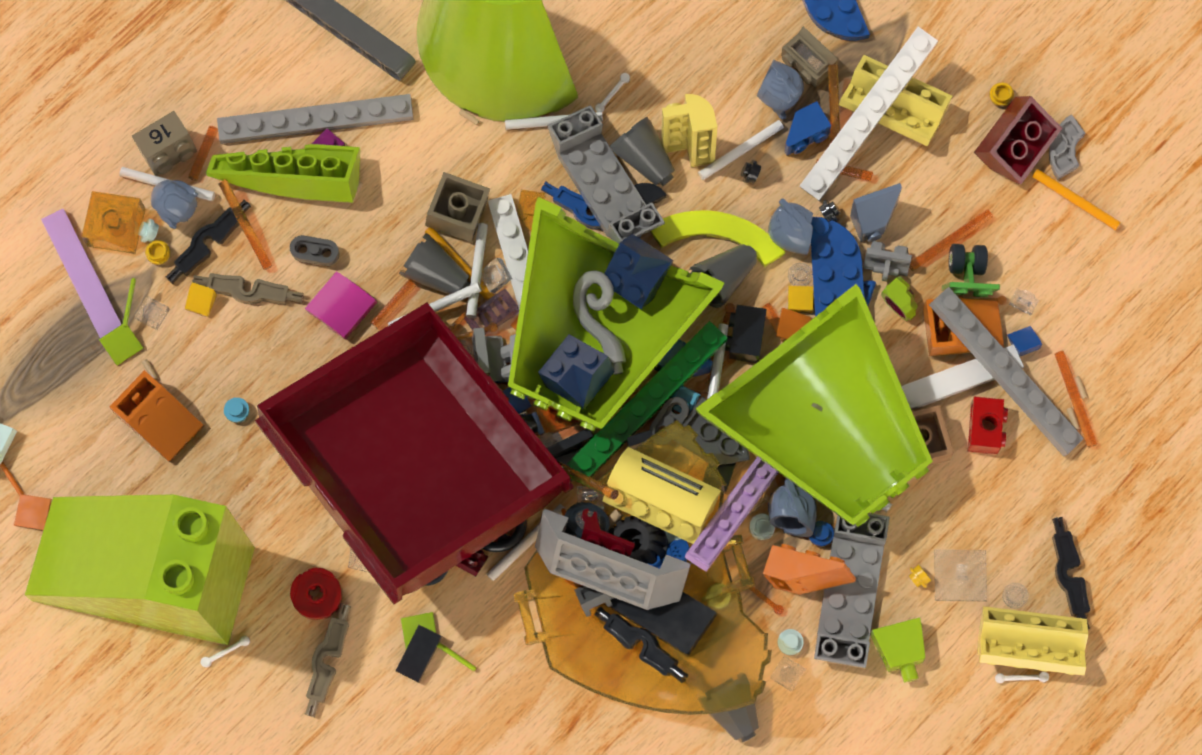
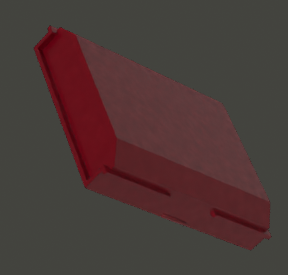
M428 302L257 405L259 418L255 420L257 426L304 487L309 486L344 532L342 535L343 539L393 605L401 601L402 596L422 588L544 509L562 491L566 494L574 489L570 482V476L508 402L509 399L490 376L486 375Z

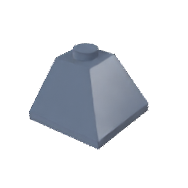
M901 183L853 200L850 218L860 242L866 240L873 242L882 237L898 204L902 190Z

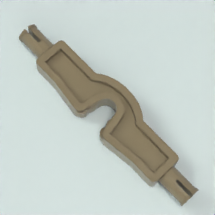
M210 273L209 277L194 275L192 280L193 283L214 289L216 294L232 296L236 301L244 304H257L264 301L286 305L287 300L302 303L304 298L303 292L289 291L287 285L275 284L261 279L255 280L252 290L249 292L244 291L245 280L241 276Z
M340 603L337 617L331 618L325 639L319 644L313 654V676L306 697L310 699L305 712L307 716L315 718L319 703L325 702L329 687L335 677L336 669L324 664L323 659L326 656L339 658L342 655L349 623L346 621L349 609L351 608L349 605L345 606V604Z

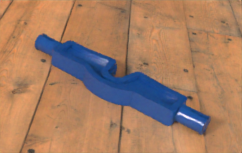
M547 181L544 183L541 191L551 195L555 204L571 212L575 219L587 228L603 231L595 216L587 214L589 207L582 195L564 186H560L558 189Z

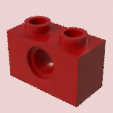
M973 397L970 407L968 452L998 455L1001 447H1005L1006 432H1002L1003 423L1007 422L1008 408L1004 407V399ZM990 421L995 429L986 430L982 422Z

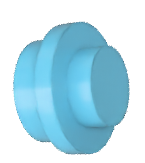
M232 398L226 402L224 414L229 421L239 423L247 418L249 406L242 398Z

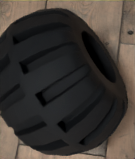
M635 516L625 517V520H619L616 526L612 527L608 532L635 543L630 558L640 562L654 564L657 562V555L662 559L667 554L668 540L665 531Z

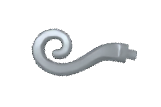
M588 271L580 276L575 284L573 291L574 311L581 325L601 344L604 354L609 357L615 371L613 375L622 374V364L626 363L622 344L612 332L592 317L587 307L588 303L590 308L597 311L607 308L613 300V285L604 273ZM594 283L599 284L602 289L600 299L592 293L588 294L586 298L588 288Z

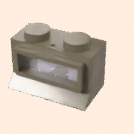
M804 26L795 37L782 47L781 56L783 62L791 68L794 67L799 72L802 80L806 84L810 83L815 88L836 70L838 58Z

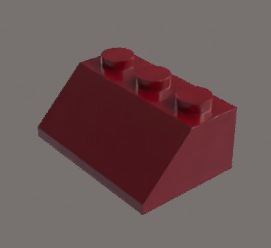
M1032 96L1015 97L974 153L989 169L1021 185L1063 128Z

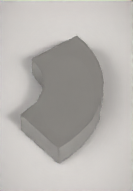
M1072 114L1061 122L1060 126L1063 129L1049 148L1050 165L1057 180L1079 167L1075 157V147L1086 133Z

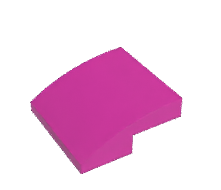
M336 271L305 309L310 315L323 322L331 331L346 340L377 304V301Z

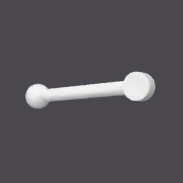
M628 73L621 74L618 84L602 103L596 105L595 110L597 112H603L605 105L620 87L630 81Z
M243 636L239 642L209 658L203 657L200 662L201 665L205 668L210 667L214 660L240 646H247L250 643L249 637Z
M1041 672L1039 675L1004 676L998 673L995 676V681L1003 683L1004 681L1039 680L1044 683L1049 680V674Z

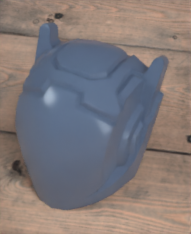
M773 59L757 93V97L765 105L772 108L781 120L785 119V111L792 108L803 93L804 85L802 78L793 68Z
M164 180L154 187L151 193V206L157 211L164 222L171 228L176 229L177 223L188 221L194 214L197 207L196 197L198 193L195 192L193 187L183 181Z
M782 198L779 201L780 206L771 216L768 226L769 236L780 248L789 252L807 255L813 226L811 225L813 212L797 203H788Z
M786 479L784 486L779 487L774 493L770 494L771 497L768 502L770 523L774 527L783 529L786 534L810 537L813 535L817 518L815 498L797 485H793V482L789 479Z

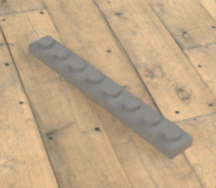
M405 94L217 118L220 144L321 132L327 128L329 130L414 119L411 95Z
M949 287L929 304L1063 456L1069 454L1084 439Z

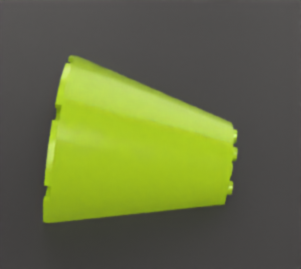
M423 0L417 21V43L420 58L427 75L435 87L459 108L467 109L484 119L505 122V120L536 118L549 112L555 113L578 98L576 88L542 0Z
M538 197L534 210L508 387L512 389L510 394L523 400L525 397L534 400V406L544 411H547L548 408L558 411L557 417L568 422L574 418L581 421L580 426L594 432L596 428L602 429L719 293L723 288L724 282L703 272H692L690 274L686 270L671 266L654 299L642 309L616 292L613 294V300L610 305L603 310H594L587 303L592 317L619 339L624 349L626 363L622 364L623 373L612 375L588 406L582 409L547 389L538 372L569 334L604 353L601 344L578 320L573 307V291L576 282L584 273L588 271L605 273L619 244L586 228L585 225L575 219L565 216L566 213L562 210V207ZM592 284L587 290L586 298L588 294L592 293L600 299L602 296L600 285Z
M857 284L843 293L825 310L763 359L695 409L701 417L849 524H856L857 527L870 518L868 516L869 512L873 514L885 507L890 502L887 499L889 496L893 498L909 487L907 483L913 477L918 480L929 471L927 466L933 462L864 296ZM813 403H816L820 405L823 409L822 411H820L812 407L811 405Z

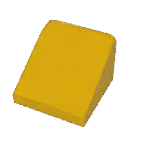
M192 282L185 310L209 317L217 297L215 290Z

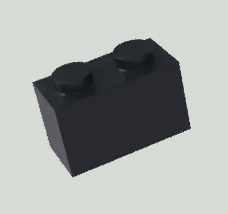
M737 305L736 313L731 312L729 327H733L732 336H727L728 340L725 347L726 351H730L729 359L752 363L759 362L767 309Z

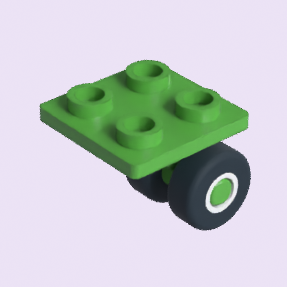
M963 244L951 245L949 251V271L952 274H962L964 271V282L942 285V291L949 287L957 296L973 292V297H988V295H993V292L1000 290V284L974 283L973 274L984 275L987 270L988 251L985 245H974L972 252H965Z

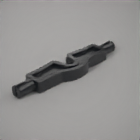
M243 199L234 210L229 207L214 223L200 228L194 234L190 246L174 261L176 267L165 276L166 279L174 284L182 274L188 276L198 265L209 258L211 251L204 244L205 240L212 239L218 244H223L230 234L242 223L241 216L251 208V205Z
M1056 517L1052 519L1056 532L1052 536L1057 557L1055 566L1056 580L1060 588L1066 593L1071 616L1087 619L1086 614L1090 612L1085 579L1083 577L1071 578L1067 575V570L1079 567L1080 559L1071 532H1066L1063 517Z
M602 607L596 610L598 612H595L594 615L605 623L604 629L613 635L625 648L632 650L642 640L643 648L639 655L640 660L652 666L664 676L672 675L680 683L686 681L685 678H688V674L677 667L678 660L660 647L657 638L651 632L643 628L634 627L618 614L610 615Z

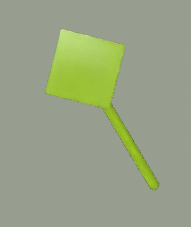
M135 278L131 279L123 324L99 339L116 365H119L143 349V346L128 326L136 283Z
M433 612L401 618L406 649L418 625L436 633ZM439 643L438 648L472 671L476 670V667L442 643Z

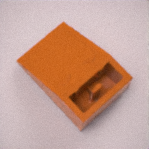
M959 298L1004 348L998 301ZM934 299L926 300L923 313L929 356L971 353L929 306Z
M145 370L109 406L119 419L168 462L204 426Z
M782 544L781 547L772 545L763 575L775 589L798 595L856 581V577L850 571V568L847 567L844 560L830 556L829 559L822 558L820 554L810 550H806L805 553L798 552L795 547L787 544Z

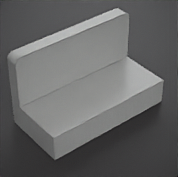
M474 328L472 336L474 360L495 383L507 382L501 376V368L506 366V362L501 356V347H503L502 336H485L484 328Z

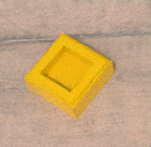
M788 286V309L795 312L812 313L813 286Z

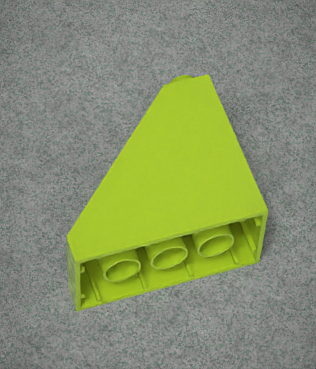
M174 494L53 497L25 596L33 602L229 645L255 547L229 509L224 505Z

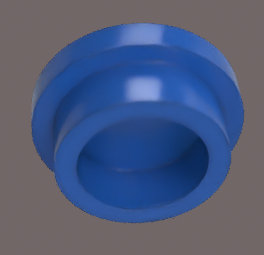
M817 521L813 535L809 537L811 543L819 547L830 544L834 537L832 526L825 521Z

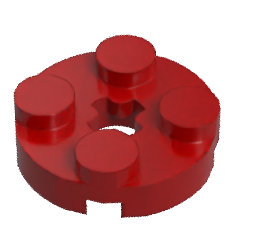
M316 567L308 569V571L299 574L294 579L290 588V598L294 608L303 617L311 620L327 619L340 606L342 589L340 582L332 572ZM316 587H319L323 596L313 600V596L309 595L310 591H315Z

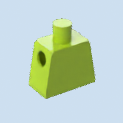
M920 617L873 629L870 635L887 671L891 672L900 669L904 683L919 679L915 665L925 661Z

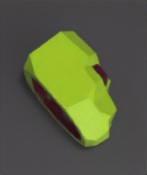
M899 276L885 287L881 296L897 315L909 321L916 316L918 305L914 300L915 294L910 289V285Z

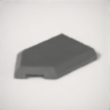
M701 397L673 436L675 440L713 466L750 460L749 452L746 448L696 412L695 409L706 401L703 397Z

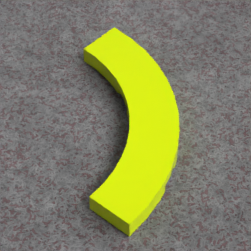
M695 210L673 214L662 218L665 222L664 225L650 231L661 248L675 241L696 235L728 239L739 245L751 246L756 251V258L764 268L785 255V251L771 240L769 234L746 219L724 212Z

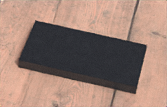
M682 592L679 602L649 610L617 598L610 600L612 606L609 607L639 627L648 630L655 637L689 657L717 616L714 610Z

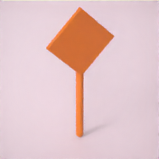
M781 308L776 337L787 340L811 321V317Z
M2 461L0 467L20 496L14 526L44 530L52 499L25 495Z

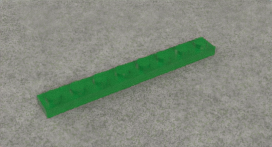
M709 321L567 465L583 481L587 482L627 442V438L633 436L728 338Z

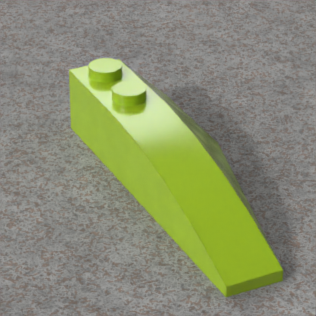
M308 144L305 145V149L292 150L290 146L282 147V151L268 153L267 149L257 150L256 153L246 155L245 152L212 155L206 174L209 177L236 186L278 196L353 203L359 186L361 150L360 147Z

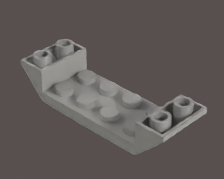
M590 105L549 124L548 130L558 159L607 237L620 244L621 241L631 234L639 237L664 225L665 222L653 203L645 204L601 134L603 124Z
M547 509L543 510L535 548L551 574L646 610L680 601L690 569V563L666 555L660 569L565 533L568 517Z
M868 513L870 518L857 527L856 524L851 525L837 515L830 556L844 560L847 567L850 568V571L856 577V581L824 589L814 659L866 669L870 645L869 638L883 550L889 526V516Z

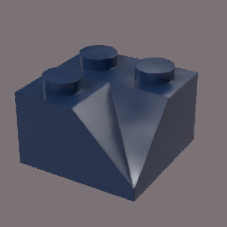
M631 234L620 242L604 274L611 280L614 292L642 309L654 299L674 260L634 234Z
M569 334L538 373L547 389L585 409L615 371L607 355Z

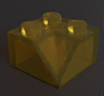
M92 191L81 236L87 247L136 254L139 241L138 230L143 222L146 209L140 198Z

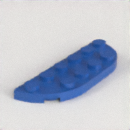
M802 0L809 17L823 32H828L840 37L839 39L848 41L869 38L870 33L856 0Z
M813 217L811 222L813 226L811 256L815 317L855 284L859 286L865 299L862 258L855 238L839 223L833 220L828 222L823 217Z

